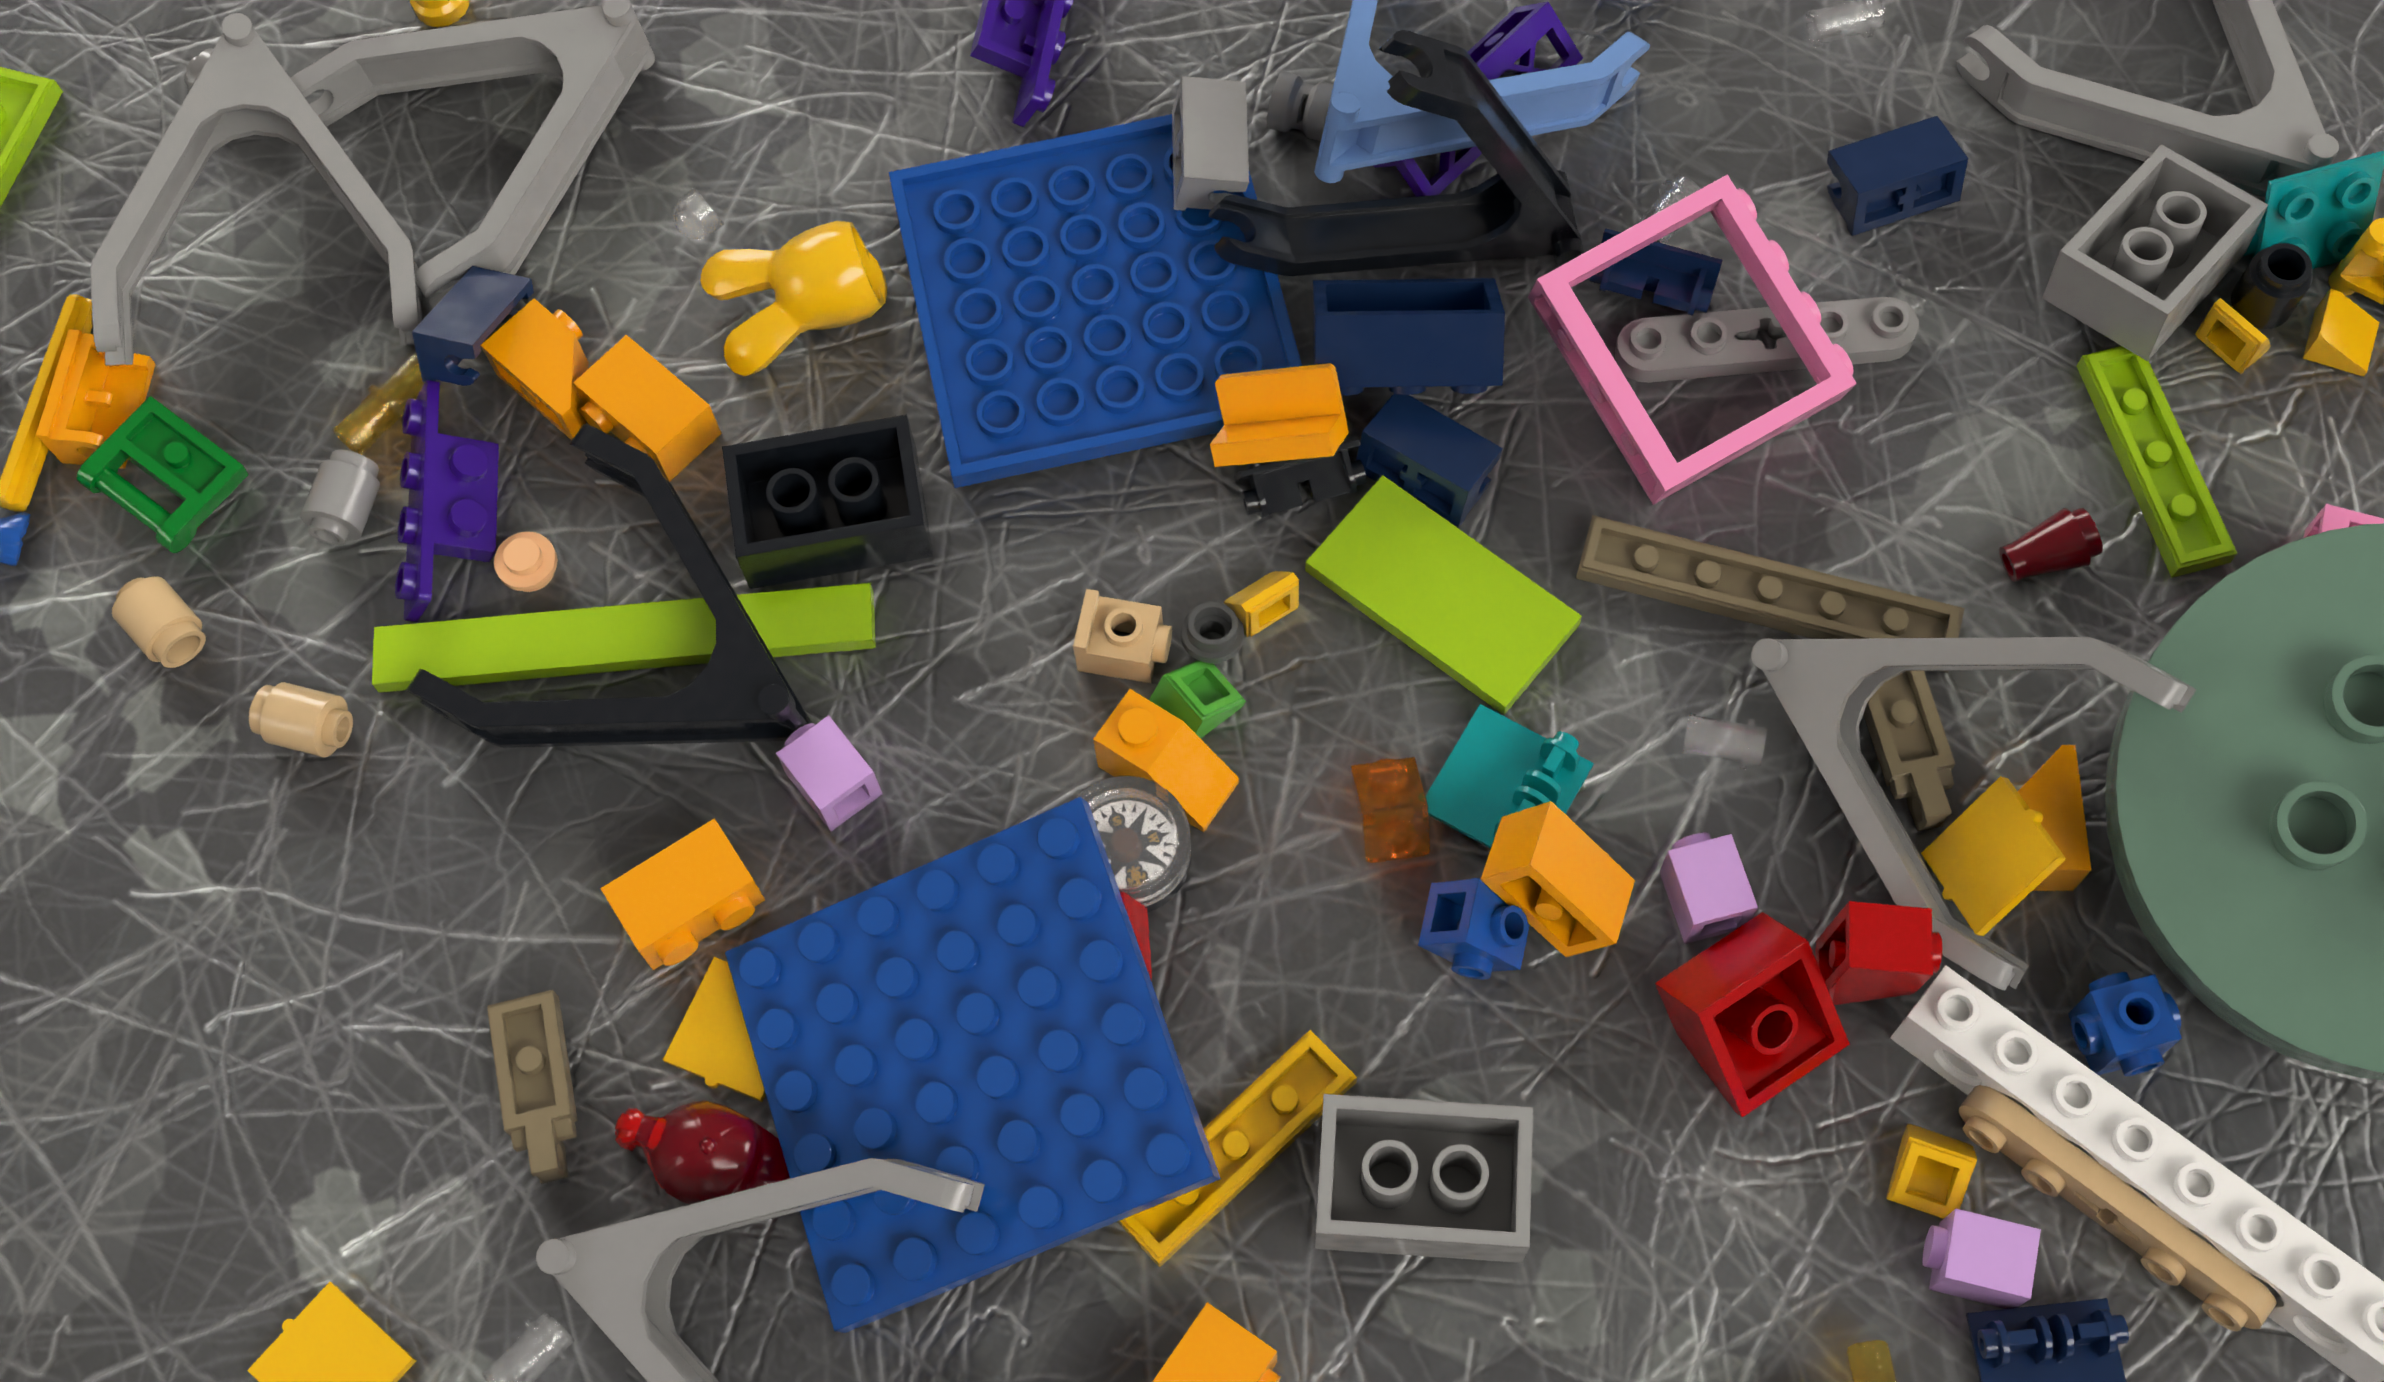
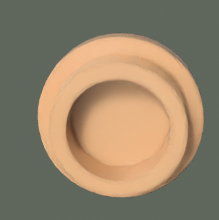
M530 531L516 533L505 539L498 547L494 556V569L499 579L507 587L523 592L537 591L545 587L552 580L557 568V553L552 543L539 533Z

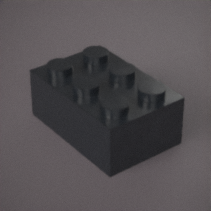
M907 414L722 446L735 555L750 589L933 557L917 449Z

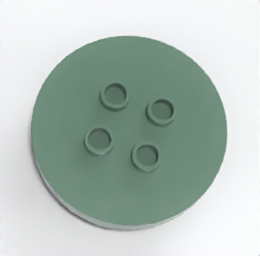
M2383 523L2335 529L2292 541L2258 556L2233 571L2199 597L2174 623L2147 661L2194 687L2196 691L2181 713L2173 708L2169 710L2130 690L2112 739L2107 763L2105 791L2107 834L2115 870L2124 895L2142 932L2164 964L2181 983L2221 1019L2248 1037L2285 1056L2321 1069L2359 1078L2384 1080Z

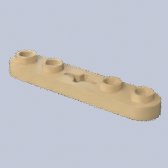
M1978 1085L1972 1089L1959 1107V1114L1965 1122L1963 1131L1971 1141L1986 1151L1992 1153L2002 1152L2023 1168L2021 1170L2022 1176L2034 1188L2052 1197L2060 1195L2141 1255V1264L2157 1279L2172 1286L2180 1284L2203 1301L2201 1305L2203 1311L2215 1322L2237 1332L2241 1331L2243 1327L2252 1330L2262 1327L2277 1304L2274 1295L2265 1285L2022 1106L1995 1089Z

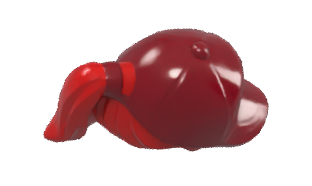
M706 1100L691 1102L675 1108L662 1117L647 1116L637 1108H628L619 1116L615 1125V1141L619 1146L631 1152L636 1147H642L647 1163L660 1187L667 1194L689 1205L790 1179L779 1139L751 1118L719 1103Z

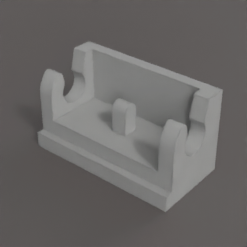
M1182 76L1172 109L1174 210L1186 211V208L1212 210L1225 196L1233 195L1229 193H1213L1214 191L1246 192L1249 184L1246 82Z

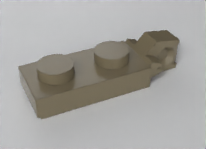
M1906 671L1883 683L1867 702L1863 715L1886 785L1890 786L1895 800L1907 797V805L1917 831L1943 827L1947 816L1951 815V809L1944 790L1952 789L1954 785L1951 771L1955 766V761L1924 671Z
M549 990L488 1005L487 1011L504 1131L511 1137L513 1149L516 1152L528 1149L531 1175L537 1176L541 1184L568 1178L566 1151L563 1141L577 1137L575 1122L578 1119L559 996L554 990Z

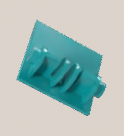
M2384 151L2268 181L2265 203L2268 204V207L2247 252L2243 256L2251 255L2254 257L2264 248L2278 243H2289L2300 247L2308 254L2312 262V269L2341 262L2373 221L2384 168Z
M1480 704L1418 810L1491 849L1501 817L1549 801H1552L1566 814L1594 763L1578 755L1576 750L1580 743L1572 735L1558 731L1554 738H1545Z

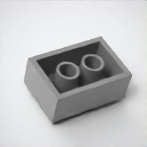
M2161 144L2060 250L2042 298L2148 361L2247 252L2268 204Z
M1324 1094L1315 1249L1523 1263L1530 1248L1533 1107Z

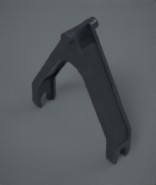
M1406 30L1397 31L1379 50L1410 60L1418 69L1421 78L1399 70L1388 81L1390 88L1387 90V93L1403 105L1456 120L1496 170V175L1476 187L1455 194L1298 207H1282L1239 195H1227L1209 212V218L1234 223L1241 229L1246 239V242L1223 236L1214 245L1215 251L1221 258L1235 265L1282 276L1315 275L1554 255L1556 263L1561 266L1584 253L1581 235L1577 229L1571 203V192L1566 173L1556 170L1465 49Z
M587 424L581 426L569 445L585 452V456L588 458L585 462L587 466L647 498L716 619V645L707 667L690 685L667 697L482 702L423 669L418 670L406 688L407 692L422 699L420 703L487 742L502 748L786 741L798 728L812 723L672 484L664 478L655 461L647 454Z

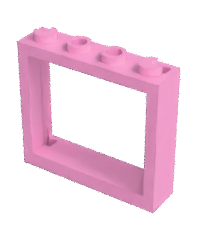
M1728 174L1541 276L1536 280L1528 296V299L1653 505L1836 403L1857 384L1852 376L1854 370L1848 354L1840 345L1832 344L1820 325L1821 314L1817 304L1808 293L1799 291L1788 273L1789 263L1783 249L1776 241H1768L1756 221L1757 211L1752 199L1743 189H1736ZM1711 212L1817 385L1677 463L1571 287L1700 216Z

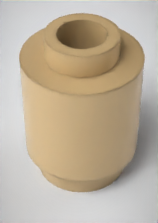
M157 576L136 578L126 583L118 591L116 601L112 607V617L148 659L153 662H161L164 667L175 668L189 662L202 650L206 636L201 631V620L165 579Z
M281 682L276 686L265 685L256 693L249 711V725L252 732L261 735L268 744L320 757H328L337 748H341L347 743L353 728V717L348 711L345 699L341 696Z

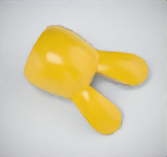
M839 220L806 230L790 239L777 250H722L707 260L702 268L700 279L702 288L706 293L718 300H728L768 289H773L775 292L776 301L772 305L756 313L733 329L726 338L724 344L726 363L734 373L743 376H749L765 369L800 333L808 330L843 327L872 317L886 303L887 296L886 278L878 261L868 251L853 223Z

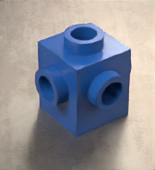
M1481 878L1431 883L1418 943L1419 947L1452 962L1451 970L1468 978L1484 980L1491 978V974L1494 971L1521 970L1530 926L1521 908L1506 904L1480 880Z
M2118 972L2091 982L2088 985L2090 992L2068 1013L2074 1040L2081 1053L2085 1055L2090 1070L2097 1075H2102L2122 1069L2124 1076H2133L2163 1065L2165 1062L2162 1055L2182 1039L2179 1032L2181 1029V1017L2176 1002L2169 993L2162 991L2156 975L2153 974L2131 980L2128 972Z

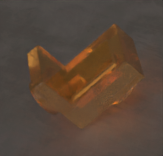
M1415 757L1381 759L1373 763L1351 765L1352 786L1362 823L1366 861L1376 863L1428 855L1430 853L1428 804Z

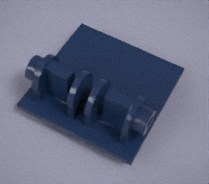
M2107 1298L1966 1314L1980 1382H2126L2118 1345L2128 1343V1326L2123 1315H2111Z

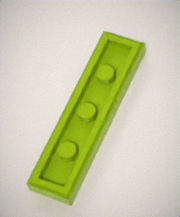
M2123 346L2083 355L2076 367L2171 578L2231 563L2238 553L2149 360H2144Z

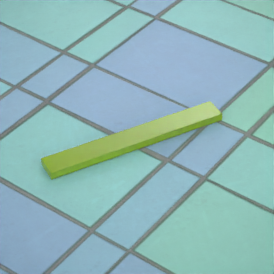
M871 583L737 595L773 657L876 648L874 592ZM704 598L374 627L372 685L379 693L406 690L419 669L426 670L453 686L705 664L709 662L716 645V619Z

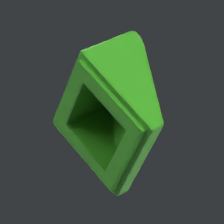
M1199 660L1163 675L1149 699L1154 704L1184 721L1200 738L1240 710L1246 703V700L1213 663H1205Z

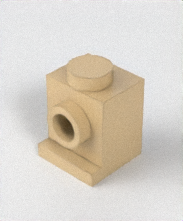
M1086 589L1073 644L1077 671L1151 683L1156 662H1167L1171 646L1172 626L1163 625L1162 607L1099 596V591ZM1113 630L1131 634L1128 636H1118Z

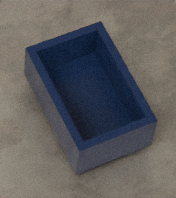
M1495 278L1313 280L1314 365L1331 363L1336 367L1341 395L1362 393L1364 387H1389V391L1393 393L1413 395L1424 392L1426 387L1450 386V389L1457 393L1478 394L1485 392L1488 386H1503L1505 311Z

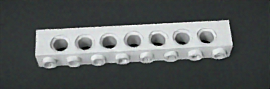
M1947 965L1942 969L1890 1039L1966 1095H1969L1975 1086L1982 1085L1995 1089L2015 1101L2265 1285L2274 1295L2277 1302L2268 1316L2356 1382L2384 1381V1281Z

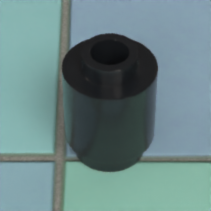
M2278 243L2262 249L2253 257L2231 293L2232 308L2255 328L2272 329L2284 324L2312 284L2313 271L2310 257L2300 247L2289 243Z

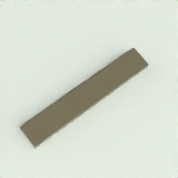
M1592 515L1576 579L1812 639L1959 638L1965 609Z

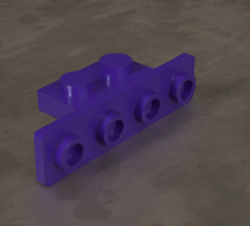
M983 0L970 56L1022 77L1012 123L1024 127L1036 111L1043 113L1051 101L1055 89V80L1049 78L1051 65L1057 62L1066 39V33L1059 30L1061 19L1067 16L1074 0Z
M426 380L416 399L408 398L402 421L403 434L411 435V452L405 453L400 472L401 488L409 489L408 507H403L398 524V542L407 544L406 562H401L398 568L395 595L397 599L404 600V621L418 622L431 602L434 554L490 562L496 553L499 444L438 433L440 382Z

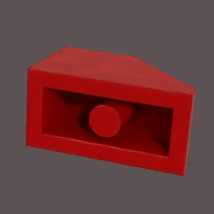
M1849 901L1816 940V962L1834 1005L1915 994L1933 976V973L1936 974L1939 971L1943 950L1942 938L1939 932H1932V908Z

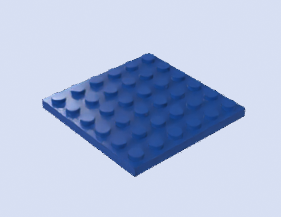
M1172 114L888 172L954 488L1219 433L1224 426L1215 382L1220 375L1302 366L1278 275L1229 263L1215 251L1214 245L1223 236L1246 242L1241 229L1232 222L1209 218L1210 209L1186 208V211L1174 210ZM1250 171L1246 192H1227L1223 190L1213 192L1229 193L1257 200Z
M1082 797L1064 803L725 952L790 1179L868 1158L884 1160L902 1159L985 1184L977 1212L964 1209V1213L884 1190L800 1211L834 1332L847 1333L1221 1179L1090 805Z

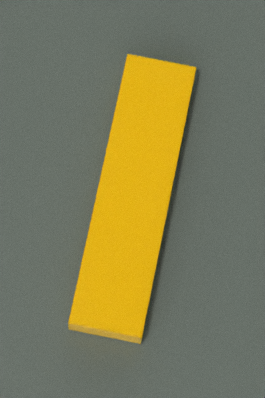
M1309 1030L1203 1128L1221 1179L1117 1222L1160 1268L1322 1116L1324 1094L1344 1095L1357 1083V1076Z

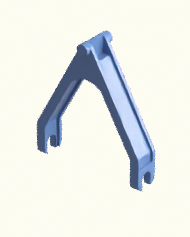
M1352 0L1314 169L1316 177L1326 183L1340 181L1346 170L1476 146L1456 120L1403 105L1387 93V90L1390 88L1388 81L1393 76L1375 60L1369 46L1378 0ZM1629 31L1590 63L1489 81L1531 136L1587 126L1600 117L1632 88L1640 72L1632 68L1631 65L1649 50L1650 44Z

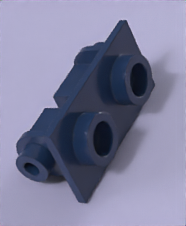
M1605 228L1601 243L1621 232ZM1653 242L1591 276L1589 281L1600 284L1599 291L1606 292L1608 290L1641 299L1644 290L1655 292L1652 303L1688 312L1687 315L1693 316L1695 310L1707 313L1723 260Z

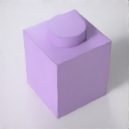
M829 715L817 724L809 723L798 728L788 737L784 747L776 752L788 778L830 832L882 795L873 770Z
M1709 833L1693 834L1678 840L1672 845V850H1668L1659 872L1684 944L1732 932L1753 918L1758 906L1732 834L1711 839Z
M1955 1208L1940 1221L1939 1226L1931 1225L1926 1236L1923 1250V1266L1932 1268L1929 1290L2004 1309L2018 1308L2031 1299L2041 1229Z

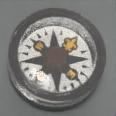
M1135 776L1107 778L1083 790L1075 799L1082 797L1090 805L1119 891H1124L1147 907L1148 912L1156 910L1170 901L1186 881L1192 861L1190 827L1185 811L1179 801L1161 785Z

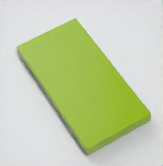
M1384 475L1379 478L1305 562V571L1502 715L1506 714L1579 627L1582 618L1579 613Z

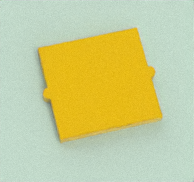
M2002 776L1921 853L1944 887L1942 891L1943 898L1955 903L1974 933L1980 936L1987 934L2066 860L2063 853L2042 826V813L2030 809L2010 780Z
M714 957L663 1061L704 1078L705 1084L711 1089L721 1085L763 1102L766 1093L728 962Z
M330 1281L294 1320L286 1319L282 1323L283 1332L247 1371L258 1382H398L417 1360L337 1285Z

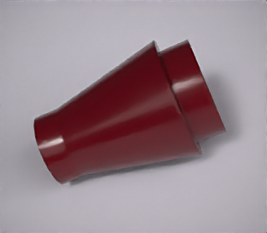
M2062 508L2012 543L1999 548L2002 564L2013 582L2026 577L2089 566L2091 558L2103 552L2102 540L2097 526L2084 508L2071 512L2067 508Z

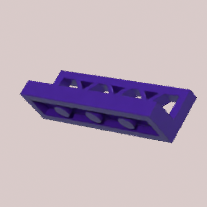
M1548 1L1515 7L1468 51V54L1488 80L1498 79L1504 72L1521 75L1546 70L1534 68L1536 42L1545 34L1560 56L1547 70L1577 65L1583 59ZM1520 58L1519 65L1514 64ZM1477 146L1464 148L1456 156V150L1441 153L1439 172L1429 181L1413 158L1373 166L1374 168L1396 166L1416 197L1439 195L1482 153Z

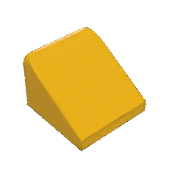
M2330 288L2315 309L2303 359L2364 377L2368 371L2380 322L2343 293Z
M2221 298L2213 304L2195 333L2198 339L2240 374L2261 358L2271 347L2268 338Z
M1273 571L1226 599L1224 604L1230 607L1242 622L1245 636L1252 637L1298 608L1299 579L1294 572Z
M1907 1124L1888 1188L1887 1200L1944 1219L1955 1208L1960 1209L1977 1162L1974 1147L1966 1142L1916 1125Z

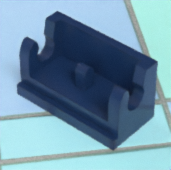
M1934 116L1829 150L1827 164L1839 182L1827 185V190L1835 207L1847 223V230L1854 236L1960 201L1968 157L1939 117Z
M472 266L412 331L422 381L439 380L462 386L473 384L480 376V373L474 369H464L457 365L462 359H476L481 353L480 345L488 339L495 328L501 322L506 323L521 310L514 307L521 299H529L534 293L532 279Z
M1394 393L1362 431L1361 445L1358 449L1356 461H1362L1367 477L1377 482L1384 475L1459 528L1467 514L1489 486L1491 479L1487 475L1500 459L1503 448L1412 396Z

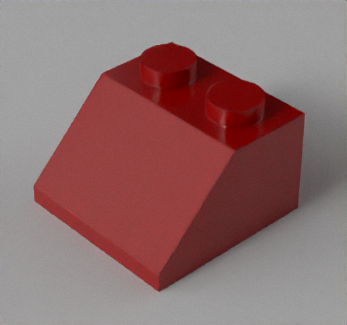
M1763 912L1655 983L1677 1035L1732 1109L1742 1118L1850 1045L1808 940Z

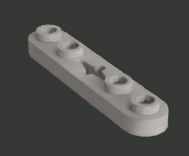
M1874 297L1816 303L1821 314L1820 325L1832 344L1836 343L1845 350L1852 365L1886 362L1901 358L1909 352L1919 331V319L1914 309L1906 302L1897 298ZM1769 307L1694 313L1693 316L1683 314L1641 318L1631 321L1622 328L1615 347V361L1622 373L1637 382L1650 383L1807 369ZM1766 330L1770 339H1777L1774 349H1765L1762 341L1755 340L1758 331Z

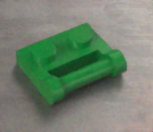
M149 396L81 465L76 478L80 484L92 493H104L157 533L156 541L170 552L178 553L189 545L196 534L197 528L249 474L240 462L152 396ZM128 459L184 502L172 514L120 476L118 468Z

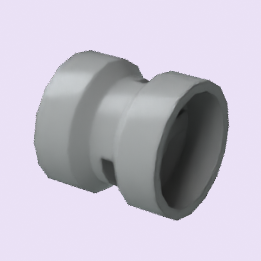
M1282 71L1276 80L1267 114V128L1285 133L1292 128L1303 131L1306 138L1321 142L1334 84L1320 81L1316 85L1304 83L1299 75Z

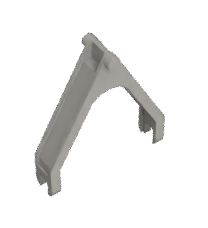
M604 0L603 4L599 6L353 40L343 44L292 76L291 80L304 97H307L316 90H325L318 100L310 103V106L326 127L378 95L537 73L559 78L563 81L562 93L479 228L424 263L415 272L417 286L425 298H427L451 281H459L472 266L513 275L517 273L639 72L649 69L654 64L655 55L630 0ZM453 286L431 298L429 301L430 305L434 308Z
M2212 0L2253 105L2252 108L2239 114L2212 116L2040 67L2001 32L1989 25L1981 26L1963 40L1982 55L1988 67L1970 52L1957 61V68L1962 78L2009 120L2018 125L2144 162L2162 144L2243 191L2266 197L2268 181L2331 165L2339 150L2338 141L2333 136L2325 133L2272 0Z
M233 13L226 16L222 21L221 28L223 33L92 259L90 268L92 322L97 352H105L106 366L133 364L131 294L212 153L232 140L252 135L279 137L301 149L388 266L394 328H399L400 346L415 345L412 331L424 318L422 292L417 286L415 275L418 267L414 262V253L410 240L257 34L251 20L241 13Z
M2091 637L1763 638L1755 643L1751 651V659L1754 665L1763 670L1895 904L1899 906L1932 908V932H1939L1941 935L1942 955L1986 983L2004 991L2008 985L2016 989L2029 965L2020 957L1986 936L1976 935L1970 926L1955 918L1861 753L1859 725L1867 702L1884 682L1906 671L2096 670L2169 710L2173 708L2181 713L2196 691L2189 684L2128 651Z
M868 1158L566 1237L549 1239L539 1246L536 1253V1261L541 1271L553 1275L647 1382H719L677 1335L669 1308L672 1278L684 1255L702 1238L880 1190L964 1213V1209L977 1212L985 1184L902 1159L884 1160Z

